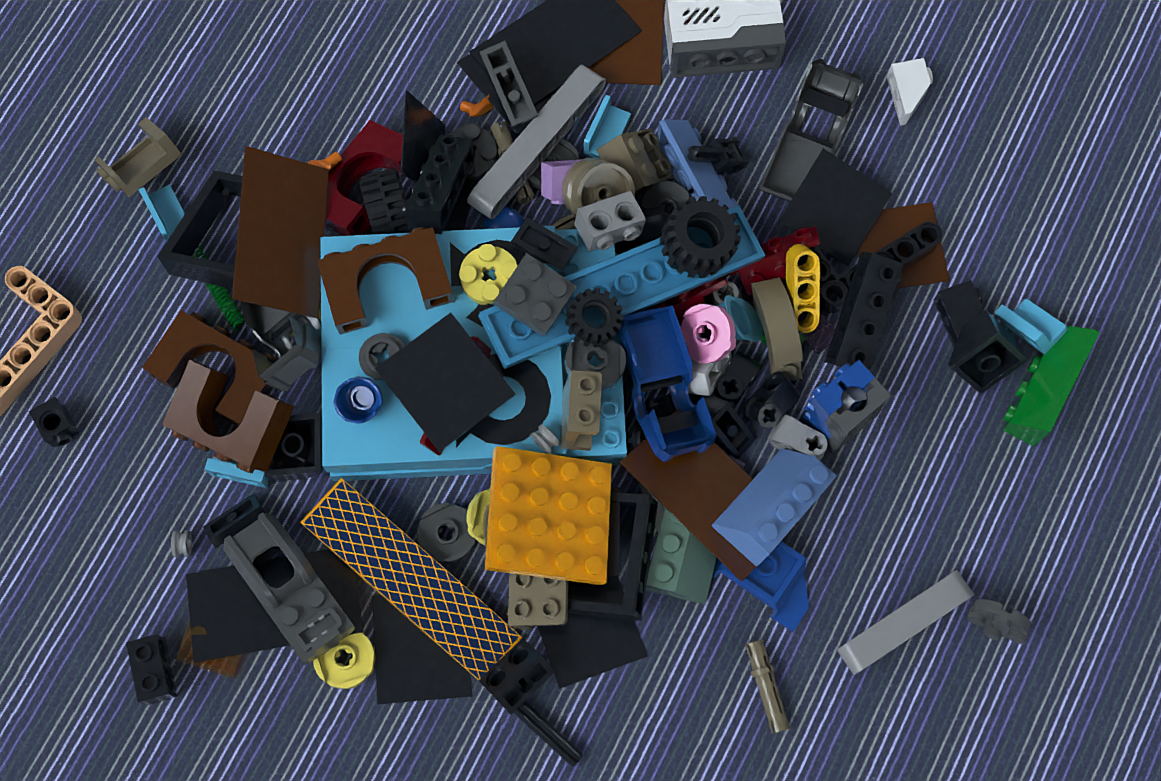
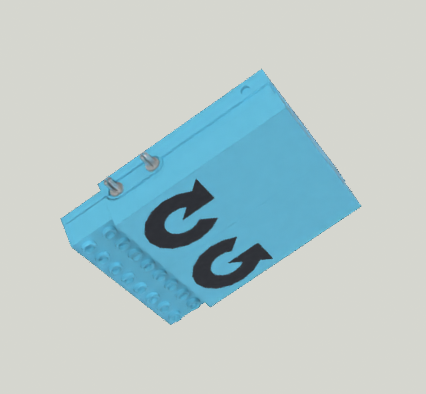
M543 226L577 246V252L562 274L558 273L563 277L615 256L614 245L606 250L597 249L589 252L577 229L555 230V226ZM520 227L443 231L442 234H435L455 302L428 310L425 308L418 281L408 268L394 263L382 264L373 268L364 277L360 287L361 302L369 327L342 335L339 334L335 327L321 277L322 466L326 472H330V477L333 481H339L340 478L344 481L491 474L493 449L496 446L545 453L530 436L532 432L537 433L539 431L538 426L541 424L547 427L560 442L563 388L569 376L565 368V355L569 344L574 340L504 369L478 316L481 311L495 305L488 303L487 305H480L468 298L463 291L459 277L461 264L465 257L484 244H491L494 247L506 250L514 257L518 266L526 253L513 246L511 240ZM410 233L320 237L321 259L326 254L332 252L344 253L351 251L360 244L372 245L381 242L383 238L396 235L400 237ZM484 271L483 280H496L495 271ZM451 312L470 337H478L491 348L488 360L516 395L446 446L441 455H436L420 444V439L424 433L386 382L384 380L375 381L364 373L359 364V351L368 338L381 333L394 335L406 346ZM616 333V335L613 337V340L617 342V344L620 346V341ZM387 349L382 355H374L379 360V365L389 358ZM592 355V358L588 360L592 366L603 364V361L598 360V355ZM357 376L372 379L380 387L383 395V404L380 412L369 421L361 424L345 421L337 414L333 402L339 385ZM622 376L614 387L601 390L600 431L597 435H592L591 450L560 449V445L551 448L552 452L550 454L621 465L619 462L627 456Z

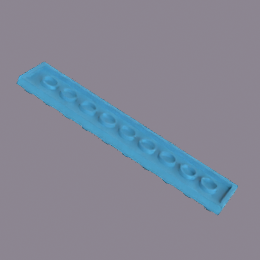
M738 205L727 211L729 214H735L737 219L734 224L740 225V232L737 234L741 236L740 243L737 245L738 249L722 270L720 269L712 276L708 274L706 278H699V275L696 274L694 278L687 277L688 272L683 271L682 274L676 271L678 267L675 264L670 266L667 263L669 256H663L661 250L665 245H660V238L564 277L577 287L544 337L497 306L481 311L478 316L504 369L574 340L576 335L568 333L570 327L565 324L567 319L565 315L576 295L580 292L583 294L586 289H590L593 292L595 288H600L601 294H604L605 290L610 292L608 297L612 299L615 296L618 299L616 306H622L623 310L620 312V315L628 316L763 259L766 255L740 206ZM698 227L687 228V234L694 244L702 248H713L712 239L706 231ZM588 308L584 311L583 319L588 326L599 328L604 325L605 317L599 309Z

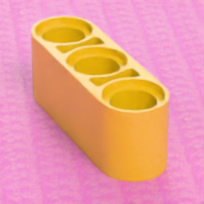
M796 244L789 248L786 254V291L794 311L798 331L808 333L816 329L819 324L820 262L818 256L811 249L803 244ZM803 255H808L806 263L798 266L799 258ZM808 283L807 289L803 293L798 294V288L802 284ZM808 311L807 317L803 321H797L798 316L802 312Z

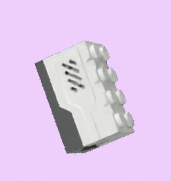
M666 0L664 24L671 78L780 69L786 45L780 0Z

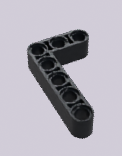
M933 222L922 223L875 252V254L903 263L901 270L903 272L935 251L941 241L942 230ZM921 235L929 236L933 242L927 243L923 241ZM818 246L811 247L809 249L819 258L820 272L824 276L820 278V308L827 313L839 312L842 310L851 284L850 279L853 278L857 264L838 275ZM897 250H906L910 257L900 256ZM808 255L799 258V266L806 263ZM835 293L839 296L840 300L837 302L831 301L827 298L826 294Z

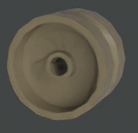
M585 158L576 162L567 171L562 182L563 201L566 208L574 216H576L578 208L631 191L635 197V186L628 172L616 164L599 158Z

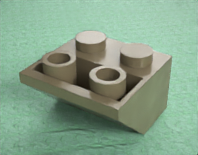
M651 128L620 134L596 150L600 159L616 164L628 172L635 186V196L647 192L656 183L671 181L675 178L671 170V164L665 158L659 145V139Z

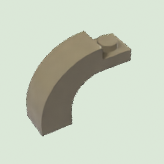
M778 277L751 283L754 309L759 316L766 337L771 374L781 371L790 381L802 379L801 361H803L798 326L789 296L781 279Z

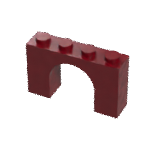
M369 120L340 155L342 161L328 172L325 226L342 236L366 235L369 232L371 225L367 211L362 205L349 199L350 190L358 178L366 172L377 168H395L399 174L411 179L401 171L402 134Z

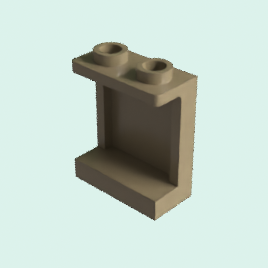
M147 117L138 123L147 137L112 165L108 166L99 156L94 159L100 167L96 171L116 193L122 190L128 197L182 155L166 133Z
M570 371L563 388L560 449L591 450L592 435H597L600 431L602 374L600 372Z

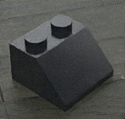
M984 310L961 328L948 365L976 391L982 394L1027 362L1028 358L1016 337L987 310Z
M322 413L290 416L269 468L265 472L266 477L278 481L308 479L323 473Z

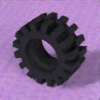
M595 288L593 292L590 289H586L583 294L581 292L577 294L571 302L565 315L567 316L565 324L570 327L568 333L576 335L574 340L577 343L581 339L584 341L583 346L588 347L591 343L593 347H598L601 343L602 345L607 344L619 331L622 325L620 323L623 321V315H620V312L623 309L621 305L616 306L618 299L615 296L612 299L608 297L610 292L605 290L604 294H601L600 288ZM588 308L599 309L605 317L604 325L599 328L588 326L583 319L584 311Z

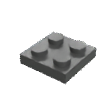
M526 253L493 304L544 337L577 286Z

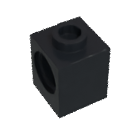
M56 397L29 411L43 440L52 447L66 445L72 441L73 436L79 434L65 404ZM61 419L59 427L51 430V424L55 420Z

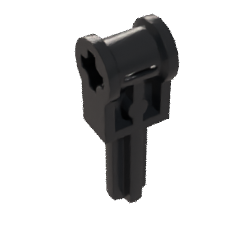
M737 137L727 139L716 138L707 146H691L688 149L689 154L687 158L689 161L712 163L717 172L733 174L749 164L748 158L743 156L738 147L739 141Z

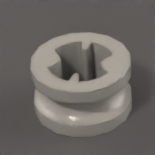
M727 281V285L713 292L712 301L715 306L723 302L720 299L721 294L718 293L719 291L724 293L728 290L731 292L730 296L738 298L739 290L734 283Z
M541 424L538 426L539 431L537 433L532 432L530 436L545 453L550 454L552 452L551 448L560 445V442L547 427Z
M178 530L173 531L171 537L173 557H179L180 554H184L185 557L191 556L192 534L190 530H185L182 534Z

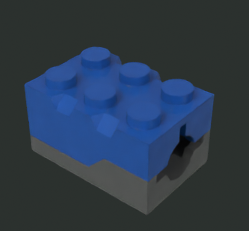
M860 360L852 366L849 363L843 365L834 374L836 377L831 380L830 384L826 381L820 384L812 392L813 396L810 397L809 403L804 407L807 412L802 418L803 422L808 427L825 435L828 443L827 448L832 454L876 419L892 396Z

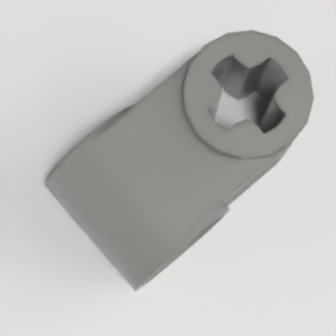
M784 415L779 420L768 439V442L778 450L782 448L815 456L819 460L823 458L828 445L824 434L804 425L789 415ZM812 443L817 444V448L814 451L808 449Z

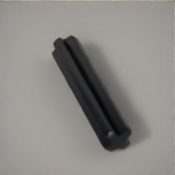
M526 701L514 712L520 720L568 764L574 767L582 759V752Z

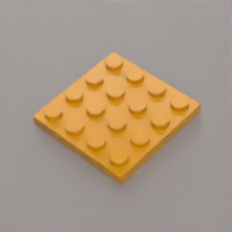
M496 446L493 449L485 570L596 585L605 584L607 579L612 464Z

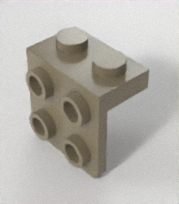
M510 573L508 626L520 630H533V626L566 624L568 619V581Z

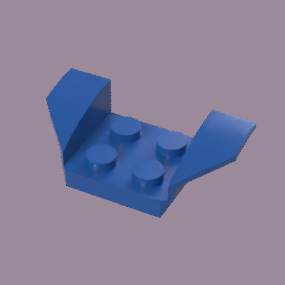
M781 541L742 582L717 558L712 577L716 579L718 574L722 573L773 608L774 611L770 617L791 632L795 630L809 608L804 576L806 557Z

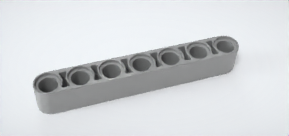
M580 65L540 110L538 117L528 124L473 188L467 203L489 219H494L597 99L605 87L606 79L588 67Z

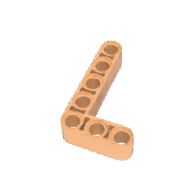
M15 266L9 269L5 275V283L19 298L41 315L0 360V416L82 323L81 313L70 301L23 266ZM27 278L26 283L18 287L19 282ZM48 295L45 302L39 303L42 296ZM70 311L66 319L60 320L64 312ZM50 333L49 339L41 342L43 335ZM31 354L30 360L22 364L23 358ZM11 376L10 383L2 387L3 381Z

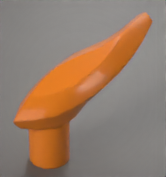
M488 95L476 104L465 100L462 101L460 110L468 113L470 117H479L487 113L494 106L489 102L488 97L490 95Z
M335 151L325 159L310 160L307 163L329 169L330 171L342 161V158Z

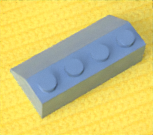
M664 119L659 121L657 136L659 145L665 158L671 164V170L676 183L686 188L691 197H695L696 201L700 196H707V201H711L713 198L719 200L718 205L721 207L724 204L729 209L738 206L734 198H729L726 192V182L721 174L717 175L712 163H697L688 160V149L691 146H702V139L697 128L692 129L688 120Z
M781 448L711 526L757 567L775 549L837 475L815 456Z

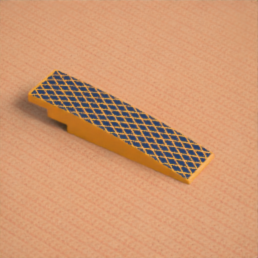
M342 478L300 522L329 550L347 564L349 568L478 681L522 639L495 612Z

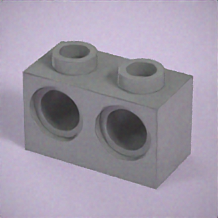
M628 191L578 208L574 224L588 251L591 252L597 249L606 250L613 246L614 243L623 240L631 241L636 239L642 233L646 218L632 192ZM620 218H626V219H628L629 221H624V220H622V219H620ZM594 227H600L603 230H597Z

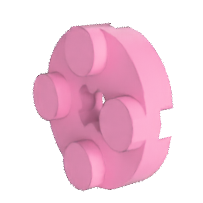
M698 304L685 312L683 315L685 318L680 329L689 355L693 360L699 363H715L725 358L730 351L734 350L736 346L735 325L724 307L712 304ZM704 326L711 329L712 334L709 341L707 338L701 337V333L705 332Z

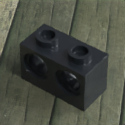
M154 634L126 642L138 703L150 705L177 697L165 638Z
M522 638L479 682L512 715L555 671L540 653Z

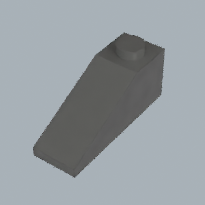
M504 40L480 51L512 127L514 128L538 117L506 41Z

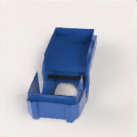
M673 305L623 316V321L620 323L622 325L617 335L625 351L626 362L634 383L631 396L632 406L654 454L663 462H667L674 456L697 450L699 453L705 452L713 445L716 432L704 397L695 406L689 399L688 385L693 380V364ZM667 386L671 391L675 409L679 408L682 413L661 418L656 417L654 409L648 414L644 402L646 391Z

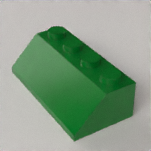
M1066 326L1068 330L1045 355L1041 353L1040 356L1035 355L1027 368V371L1031 372L1027 381L1023 379L1015 392V395L1018 396L1015 405L1010 404L1002 419L1006 423L1002 431L1033 447L1051 432L1100 332L1094 329Z

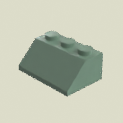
M666 508L648 572L647 591L706 605L717 558Z

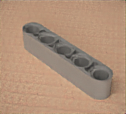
M955 570L838 648L837 651L853 675H856L975 594L958 570Z

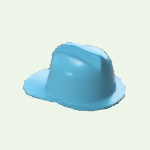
M726 295L724 301L718 306L724 307L731 316L735 325L736 341L742 339L753 342L759 341L762 338L763 329L754 308L743 299Z

